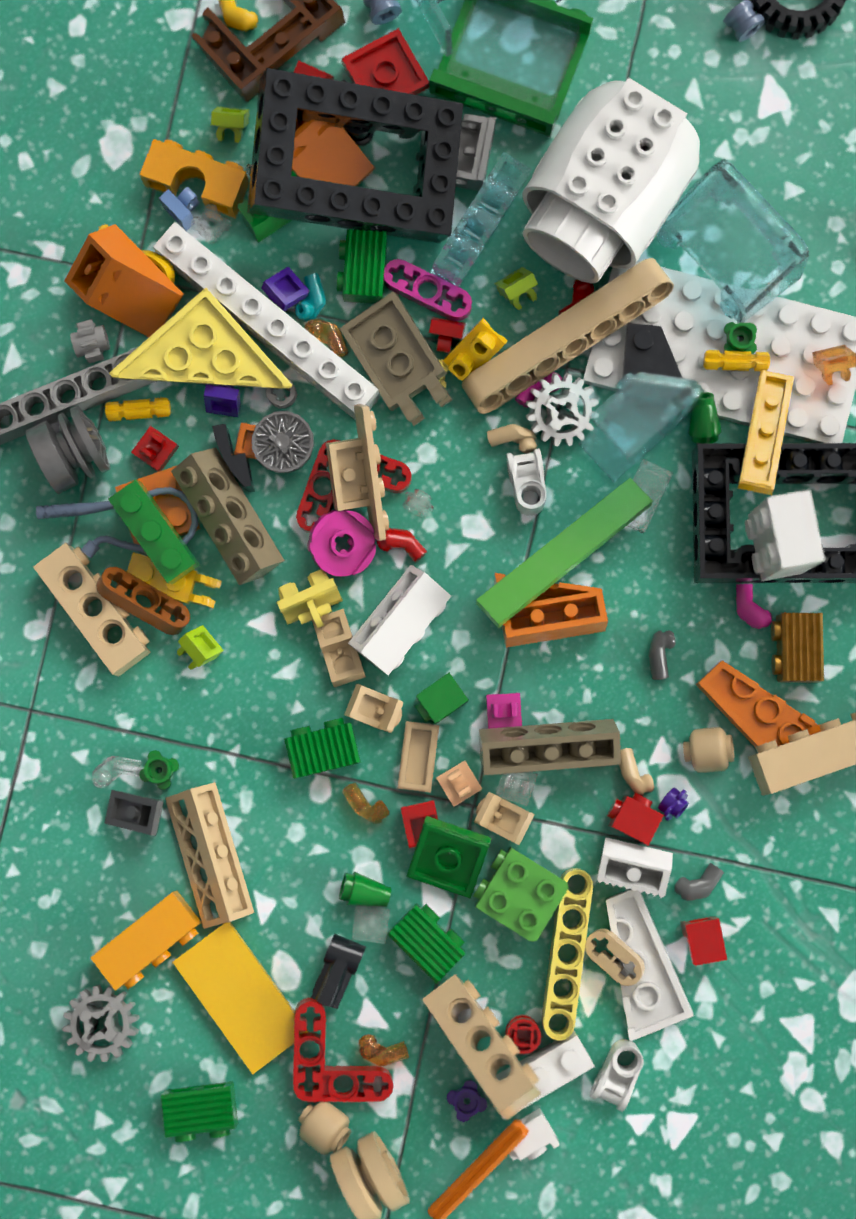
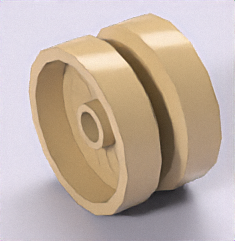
M375 1131L358 1139L357 1150L359 1157L355 1151L347 1146L330 1155L331 1166L337 1182L357 1219H381L382 1205L380 1200L385 1207L392 1211L409 1203L408 1192L397 1164Z

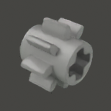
M92 319L76 323L78 330L71 333L70 337L77 358L85 356L88 363L104 360L103 352L110 349L104 325L96 327Z

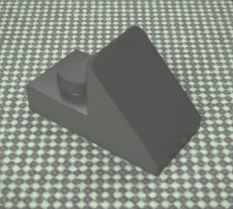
M111 790L104 823L156 836L164 800Z

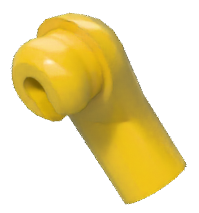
M218 0L224 22L227 26L240 31L254 30L257 27L258 16L255 12L237 7L235 0Z

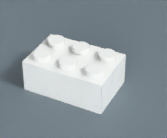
M810 490L768 497L748 514L749 519L745 520V530L748 539L754 542L756 553L752 554L753 568L756 574L760 573L762 581L803 574L825 561Z

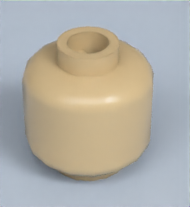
M721 727L695 729L690 734L689 742L683 743L685 762H692L694 770L698 773L725 771L729 766V762H734L732 735H726V732Z
M320 1102L315 1106L309 1104L298 1119L302 1124L299 1132L300 1138L323 1155L331 1151L336 1152L340 1150L351 1134V1130L348 1128V1116L329 1102Z

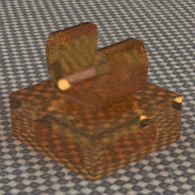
M845 344L812 352L813 364L822 372V379L829 386L833 385L832 375L836 371L841 372V378L845 382L850 381L851 372L849 368L856 367V353Z

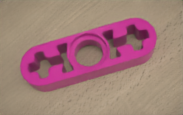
M402 259L392 260L385 266L384 282L389 290L452 321H462L470 315L472 299L464 289ZM402 269L404 270V277L412 282L414 275L418 276L414 281L413 290H408L410 284L403 279H399L397 283L393 282L391 272L397 273ZM425 282L433 283L437 287L436 295L429 299L423 298L418 293L420 285ZM443 290L447 291L446 298L453 302L458 298L463 299L462 305L465 309L458 308L454 312L451 310L452 304L444 299L442 305H438L437 303L442 298Z

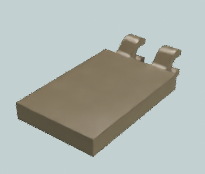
M394 291L339 328L371 381L379 389V394L388 408L394 411L400 407L406 419L413 426L425 419L412 400L414 396L427 388L433 399L437 404L439 403L441 408L452 401L449 393L439 380L447 375L446 371Z

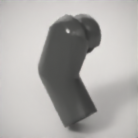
M710 863L700 879L690 881L685 877L679 878L674 886L675 892L686 901L706 898L712 893L724 871Z

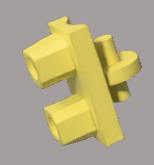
M321 569L310 573L307 577L311 585L310 588L299 592L296 584L291 582L278 588L280 600L277 601V604L287 624L300 620L301 624H305L314 620L317 628L324 626L321 616L332 612L330 606L343 601L334 579H329L327 574Z

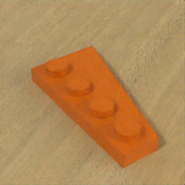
M723 660L718 662L695 684L755 748L776 740L778 746L789 743L788 735L806 729L809 735L821 732L820 726L815 723L814 719L804 713L801 714L786 704V701L764 690L757 682Z

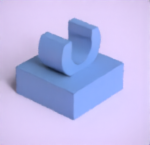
M189 187L185 188L178 197L169 189L159 197L164 210L185 231L196 223L191 211L200 202L196 199L197 195Z

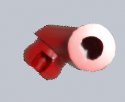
M389 528L385 530L386 540H377V545L382 551L388 552L393 548H403L414 562L419 561L427 553L426 549L408 530Z

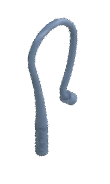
M172 487L156 488L148 491L152 497L161 494H171L179 497L187 504L191 513V526L189 532L182 539L187 545L195 535L198 526V516L185 494ZM109 501L54 504L51 506L41 505L36 506L37 519L74 517L76 515L82 516L111 510L114 507ZM100 536L93 541L89 539L81 549L90 558L100 549L98 545L101 543H109L132 551L145 552L139 544L122 541L110 536Z

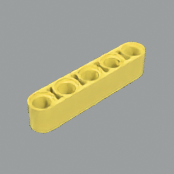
M578 868L566 870L562 874L561 879L568 882L571 876L581 875L585 880L584 889L575 894L567 890L555 912L542 1011L544 1030L554 1040L569 1038L574 1031L593 891V881L590 875ZM575 909L580 913V922L575 927H566L563 924V915L566 911ZM565 944L574 945L576 948V955L569 962L561 961L558 958L559 948ZM560 979H567L572 984L571 991L565 996H558L553 992L554 984ZM555 1014H563L567 1017V1024L560 1031L552 1030L549 1027V1020Z

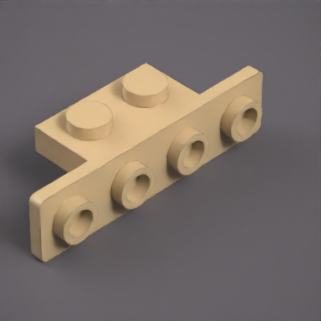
M356 404L354 405L358 438L326 443L334 508L337 511L367 506L369 522L373 527L375 539L378 541L386 540L385 530L389 529V519L386 511L382 510L381 498L385 496V488L382 478H378L377 464H380L381 457L378 445L374 444L372 431L376 430V419L374 412L369 410V406Z

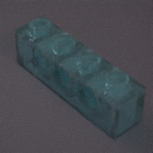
M502 153L434 261L431 273L460 288L522 189L532 169L507 153Z

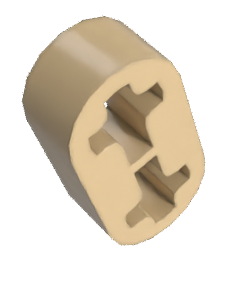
M598 929L588 936L585 944L587 955L616 982L623 986H631L642 978L645 971L643 960L613 932L608 929ZM596 938L600 941L606 938L609 941L606 947L614 956L612 957L605 950L598 953L595 950L597 943L594 939ZM616 958L624 964H628L630 961L635 964L633 971L636 976L628 974L625 977L621 973L623 966Z

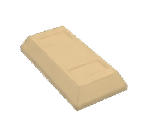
M406 721L398 789L431 793L439 725Z

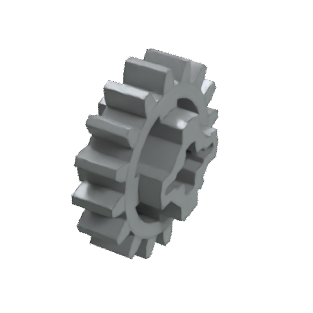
M101 985L94 986L93 995L87 989L81 991L82 1001L76 998L72 999L69 1003L74 1008V1011H67L63 1015L66 1019L71 1020L70 1024L62 1028L63 1032L72 1033V1037L66 1043L68 1045L77 1043L79 1047L75 1054L79 1056L84 1051H87L88 1061L90 1062L96 1058L97 1054H100L102 1062H106L109 1060L110 1052L118 1058L123 1054L121 1046L130 1048L133 1044L128 1036H135L139 1032V1029L133 1027L132 1023L139 1020L140 1016L130 1012L136 1005L135 1002L126 1004L123 1000L127 993L123 991L116 996L114 995L115 990L111 985L105 992L102 991ZM97 1000L109 1002L105 1007L97 1008L94 1004H89ZM119 1011L123 1018V1027L118 1022ZM109 1012L104 1023L105 1028L93 1034L97 1029V1019ZM80 1020L84 1023V1035L80 1029ZM100 1039L113 1042V1044L107 1046H98L94 1043Z

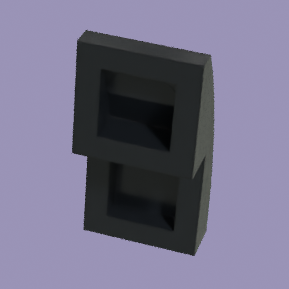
M226 424L212 426L218 448L227 466L248 493L254 492L253 478L246 454L234 455L230 432Z

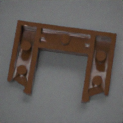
M284 0L292 11L248 47H245L212 10L207 7L202 16L204 20L210 23L203 37L193 33L192 38L221 75L247 103L258 94L260 78L267 68L277 70L312 40L317 38L322 42L345 23L342 8L334 0Z

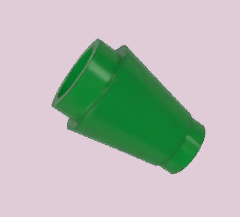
M710 392L696 393L693 396L694 401L688 434L692 436V442L696 444L715 443L718 441L722 429L714 401V394Z
M355 871L353 874L345 873L340 887L339 900L346 901V905L387 907L391 896V887L385 886Z

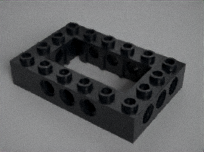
M267 68L259 82L247 213L352 230L385 231L390 236L434 243L443 242L451 236L463 103ZM296 118L306 122H310L313 119L335 123V127L340 128L343 125L365 128L369 133L382 131L399 134V138L403 139L413 138L422 131L420 151L416 154V161H419L417 184L413 186V193H416V196L291 176Z
M746 443L696 445L692 451L694 583H856V544H850L845 548H823L825 561L803 574L762 581L760 573L756 574L753 568L752 554L756 553L754 544L742 545L737 550H731L730 534L734 531V524H730V500L733 498V490H729V484L739 483ZM782 443L775 484H856V443Z

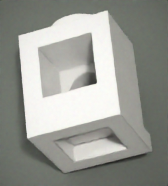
M540 1108L520 1119L527 1126L529 1132L509 1155L513 1161L517 1158L521 1161L526 1157L532 1160L547 1150V1144L551 1143L554 1149L560 1146L556 1134Z

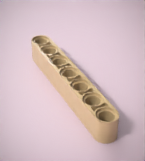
M654 258L645 259L471 372L463 380L462 388L480 414L490 413L663 301L672 292L674 284Z

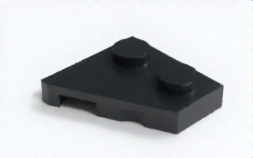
M627 324L621 392L685 397L687 395V387L661 326Z

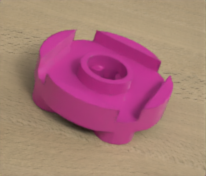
M332 510L322 515L314 523L309 534L307 548L314 563L324 572L340 577L355 575L365 570L374 558L376 552L374 530L370 522L357 512ZM348 535L347 543L350 545V548L347 551L341 549L338 552L335 549L337 545L335 542L336 537Z

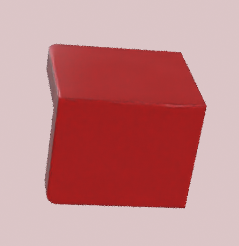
M434 800L401 807L409 848L416 847L426 816L438 819Z
M710 916L681 922L683 936L688 940L692 964L697 966L727 960L720 919L718 917Z

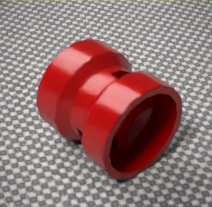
M524 1014L516 1015L506 1025L505 1034H508L520 1054H529L537 1049L541 1041L539 1026L533 1018Z

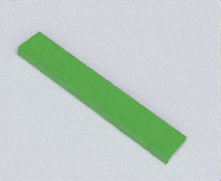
M631 478L627 479L476 599V604L500 628L651 507L653 500Z

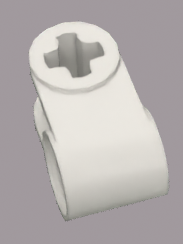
M540 448L534 449L533 453L515 456L512 453H507V468L513 487L516 507L524 515H536L542 511L547 493ZM527 491H533L539 495L540 501L534 505H529L523 501L521 496Z
M622 1039L612 1045L590 1092L591 1098L596 1100L599 1097L617 1105V1110L621 1112L625 1110L629 1103L634 1085L643 1066L642 1054L634 1042ZM628 1050L635 1053V1059L630 1065L624 1066L617 1062L621 1052Z

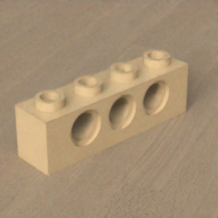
M64 543L33 566V568L112 675L119 677L151 653L146 646L150 641L139 626L133 629L126 620L130 616L129 612L104 599L98 593L96 584L101 575L99 573L93 575L86 566L91 561L81 551V548L78 546L74 549L69 544ZM75 573H81L83 578L81 586L75 590H70L68 586L69 578ZM93 600H101L102 611L97 616L91 617L88 613L89 604ZM114 626H120L122 638L117 643L111 644L107 638L108 631Z
M455 974L422 1000L498 1112L508 1120L542 1094L535 1085L540 1079L528 1063L523 1066L520 1064L515 1056L520 1052L508 1034L503 1038L495 1027L500 1022L488 1006L485 1009L480 1007L476 1001L480 994L468 979L463 982ZM466 1009H471L469 1020L465 1023H458L460 1013ZM483 1037H490V1046L484 1051H478V1042ZM503 1065H510L511 1071L509 1076L503 1080H497L498 1069Z

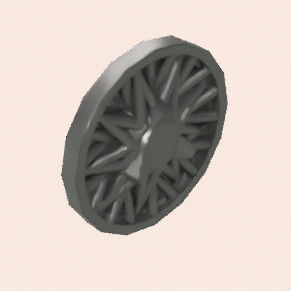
M277 411L265 416L256 425L252 435V450L258 462L266 469L276 473H291L302 468L310 459L314 449V435L309 424L300 415L289 411Z

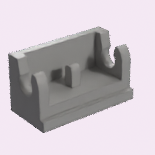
M463 115L456 187L483 192L495 132V117Z

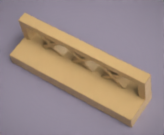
M216 782L165 798L203 928L224 924L253 914L254 909ZM183 799L188 811L187 818L182 814L179 801ZM191 834L196 838L197 850L192 847L190 841ZM201 867L206 871L208 878L206 883L201 878ZM211 900L216 905L219 915L217 918H213L209 905Z

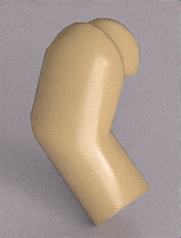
M632 748L621 749V765L619 766L624 780L634 793L644 796V793L652 792L654 790L652 776L650 774L639 775Z

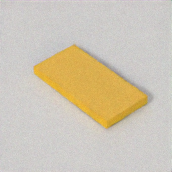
M231 922L222 924L172 962L252 1074L294 1044V1009ZM299 1030V1034L305 1033L304 1031Z

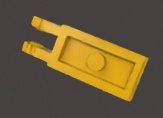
M135 552L132 554L127 569L128 573L177 601L186 604L192 602L209 608H214L216 601L204 595L192 594L195 582L213 589H220L222 583L221 580L198 574L199 572L193 570L176 583L169 584L148 556Z

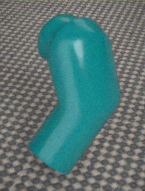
M318 273L309 274L304 277L305 286L310 291L301 304L295 306L296 316L306 322L314 320L326 304V297Z

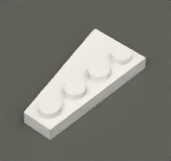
M628 889L607 898L606 905L611 932L636 952L645 965L644 974L636 984L631 986L621 985L629 1041L631 1042L694 1016L642 894L638 889L634 892L632 889ZM616 958L623 966L621 973L625 977L628 974L636 976L633 971L635 967L633 962L630 961L628 964H624Z

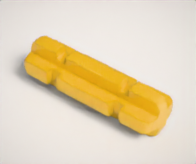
M707 350L704 353L703 365L706 370H717L719 367H722V370L749 371L751 368L754 371H767L770 367V354L768 352L752 354L751 351L724 350V353H720L719 350Z
M166 397L155 398L154 401L138 399L123 401V404H119V401L107 402L105 404V416L108 421H121L123 417L126 420L153 418V415H157V418L168 417L171 414V404Z

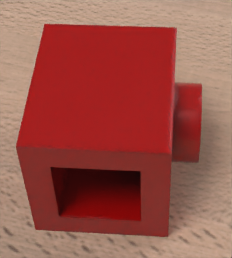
M634 793L632 798L623 796L621 801L617 798L615 799L607 814V817L611 818L608 826L649 846L664 815L650 808L653 803L652 801Z

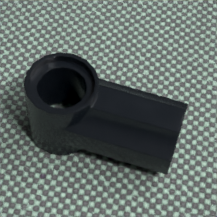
M334 934L323 960L325 963L316 981L311 998L325 1006L338 1009L350 978L356 973L366 946Z

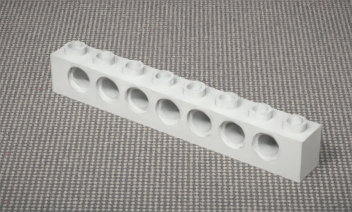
M176 222L170 226L153 246L156 253L166 258L172 264L174 271L199 292L206 287L241 327L354 420H356L354 405H367L370 410L380 399L378 388Z

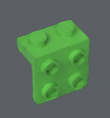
M509 847L507 852L501 849L491 865L495 869L489 882L483 879L473 894V897L478 899L475 907L525 939L534 942L540 937L567 892L568 884L565 880L512 847Z

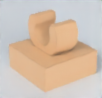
M465 760L437 777L453 807L482 790Z

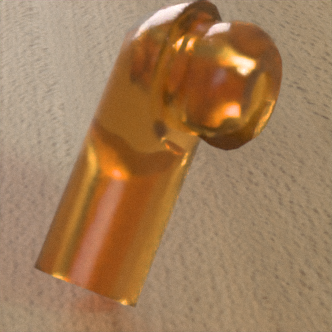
M311 319L305 324L304 328L320 342L328 344L329 349L340 358L348 354L347 347L337 325L321 319Z
M351 783L342 790L343 795L354 812L371 823H382V819L390 815V811L383 801L379 800L372 806L356 783Z
M372 1034L364 1035L359 1039V1053L362 1058L378 1066H387L410 1058L405 1041L384 1047L377 1043L375 1036Z

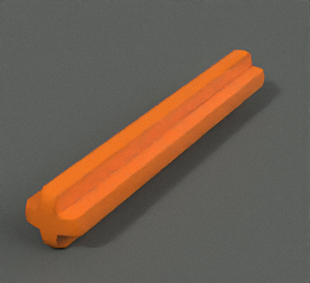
M518 1119L514 1120L428 1209L429 1216L433 1219H446L526 1137L529 1132L527 1126Z

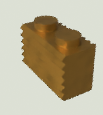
M781 613L777 615L776 621L771 623L772 641H777V655H772L771 661L772 674L778 675V682L818 683L824 681L823 613Z

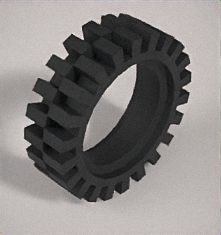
M751 0L754 5V12L757 11V14H761L767 22L765 30L771 33L774 27L780 29L777 36L782 38L785 37L787 32H791V39H799L801 33H804L806 39L812 37L815 30L820 34L825 31L827 25L831 26L840 14L846 0H823L816 7L802 11L788 9L777 0Z

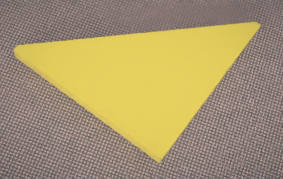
M206 287L109 372L113 378L275 389H290L293 386Z

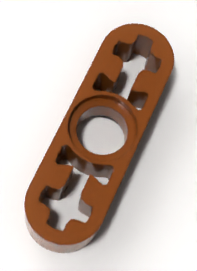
M119 567L105 569L97 581V591L104 599L168 635L181 633L190 621L189 610L184 604ZM111 580L117 583L116 588L110 585ZM128 589L132 590L129 596L125 595ZM136 595L146 596L151 602V607L141 606L136 600ZM160 606V607H161V610L159 611V614H158V613H156L155 611H156V609ZM171 614L176 616L175 622L170 620Z

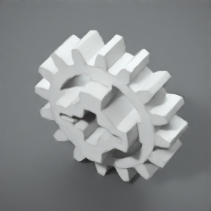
M554 373L552 374L551 383L544 379L540 380L542 386L540 391L531 389L535 400L526 401V405L533 409V412L526 415V419L536 421L531 427L534 433L543 430L540 437L541 440L546 442L552 437L553 444L559 446L561 439H564L566 444L571 446L573 443L572 437L577 436L581 440L585 439L582 432L585 428L593 431L594 427L589 423L590 418L595 419L599 417V414L592 411V407L598 405L599 402L597 399H589V396L594 391L592 387L589 386L582 389L585 380L579 377L572 383V375L570 373H566L563 380H560L559 376ZM567 388L562 394L554 396L549 394L555 389ZM579 396L583 402L582 415L578 412L577 402L580 399ZM554 402L557 405L563 406L566 404V408L574 416L571 417L567 414H560L558 416L559 412L550 403ZM542 404L546 406L548 414L545 423L541 417ZM572 423L575 425L573 428L569 430L557 431L560 430L563 425H568Z

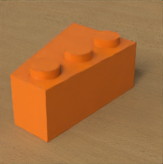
M495 573L494 584L503 579L505 574ZM562 582L553 584L502 625L506 648L605 632L608 618L602 588Z

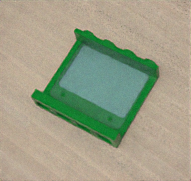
M465 0L438 70L433 69L429 79V94L452 102L463 103L465 107L551 137L591 33L593 18L580 9L570 10L558 6L553 0Z

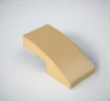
M344 609L321 616L324 626L317 628L314 620H312L333 687L365 678L359 654L348 644L353 636Z

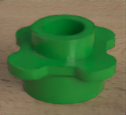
M750 322L727 323L724 327V333L726 334L724 350L751 351L754 354L757 350V345L754 343L757 327ZM742 336L743 341H738L737 337Z
M151 751L147 756L148 761L145 763L144 769L140 770V779L144 782L150 781L157 784L161 790L168 789L171 786L170 779L173 772L179 769V763L175 758L168 759L163 757L159 751ZM157 767L162 768L161 773L156 772Z

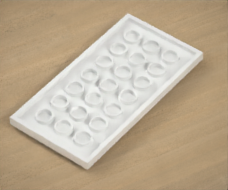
M612 267L609 282L630 268L620 269ZM661 267L674 284L672 292L663 301L629 323L662 327L687 387V395L685 397L621 392L627 324L591 347L583 380H585L584 384L692 411L693 396L696 393L710 392L714 394L719 419L750 426L760 371H754L753 368L749 369V371L722 370V367H719L717 370H706L703 365V357L707 350H719L720 353H724L723 347L726 343L724 327L727 323H753L757 327L754 342L757 345L756 352H768L770 354V367L767 371L794 376L784 436L811 443L843 442L856 389L855 316ZM738 336L737 340L741 342L743 341V337Z

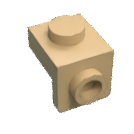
M356 684L344 715L377 729L392 733L394 727L401 720L403 701Z
M488 792L486 798H483L477 806V816L474 823L520 845L534 814Z

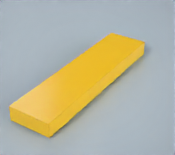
M764 370L760 371L738 489L772 495L774 491L794 376Z

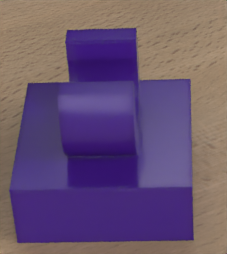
M289 266L265 280L261 287L268 298L283 311L305 299L310 291Z
M206 384L203 395L206 413L239 417L241 408L239 389L228 385L215 386Z

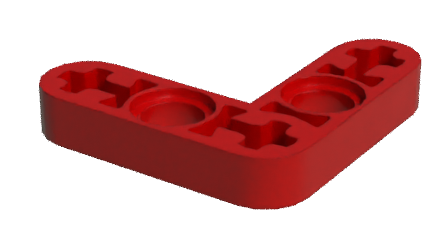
M332 439L322 444L298 507L297 523L307 533H310L315 523L313 522L311 526H307V520L303 517L304 513L310 514L314 506L313 502H308L309 497L318 502L327 503L325 508L319 504L316 513L319 518L332 510L334 504L332 490L327 495L322 496L316 494L313 487L314 483L320 478H327L331 481L330 472L319 471L320 466H323L325 469L328 467V457L325 455L327 452L326 443L340 440ZM380 455V463L387 464L384 467V471L394 474L397 469L402 470V477L406 478L404 482L399 481L396 486L392 485L390 477L382 474L381 477L385 490L391 493H401L407 490L412 479L409 467L403 462ZM377 464L378 475L380 473V464Z
M311 997L301 1000L296 1006L294 1017L293 1089L296 1096L306 1102H380L389 1098L393 1092L394 1085L392 1075L384 1067L325 1066V1007ZM307 1007H314V1012L320 1014V1016H316L313 1019V1032H307V1019L304 1016H300V1014L307 1012ZM299 1030H302L305 1033L299 1034ZM318 1030L321 1031L320 1034L314 1033V1032H316V1031H318ZM310 1040L318 1044L320 1049L315 1057L305 1058L301 1055L299 1049L305 1041ZM305 1067H312V1080L318 1083V1085H313L312 1091L309 1092L305 1091L304 1085H299V1083L305 1082ZM341 1075H346L353 1080V1086L347 1092H338L333 1086L334 1080ZM358 1075H363V1083H373L376 1076H381L382 1082L387 1083V1085H382L381 1090L378 1092L374 1091L373 1085H363V1092H358Z

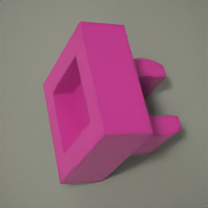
M520 693L486 695L488 729L522 726Z

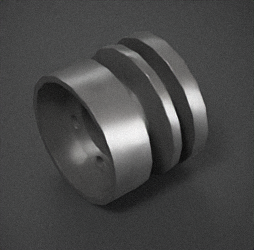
M79 406L70 409L74 425L70 423L64 413L58 415L61 431L56 433L53 427L47 421H44L25 432L30 448L43 474L58 494L78 485L79 481L75 470L78 467H81L90 479L95 477L91 461L95 462L102 473L110 469L105 444L92 420L84 414Z

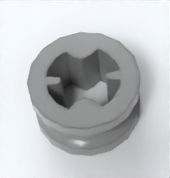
M291 380L289 382L293 386L290 389H286L290 391V395L288 398L284 396L286 399L284 401H278V397L273 394L274 388H266V396L272 405L277 408H287L295 402L297 390Z

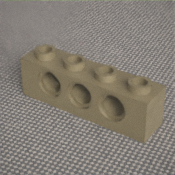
M217 448L191 453L171 471L239 585L264 577L285 561Z
M614 719L479 729L480 761L484 775L621 765L620 732Z

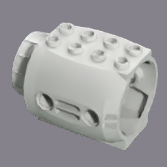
M629 77L626 82L610 81L589 91L579 101L537 165L531 180L523 190L522 197L524 203L532 214L523 231V237L532 250L559 271L587 283L598 282L609 266L620 269L632 268L643 251L649 247L698 170L700 140L695 129L686 119L687 113Z

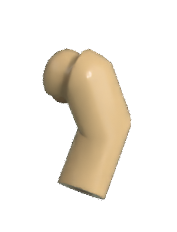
M510 424L487 431L491 447L512 441L519 444V450L523 453L533 452L537 448L535 433L519 425Z

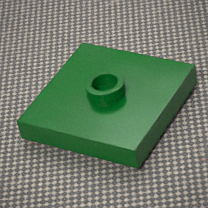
M426 816L406 877L471 899L492 838Z

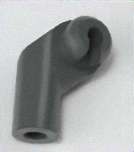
M660 630L653 635L649 651L653 680H663L669 677L665 649H672L676 645L674 633L670 630L665 632Z

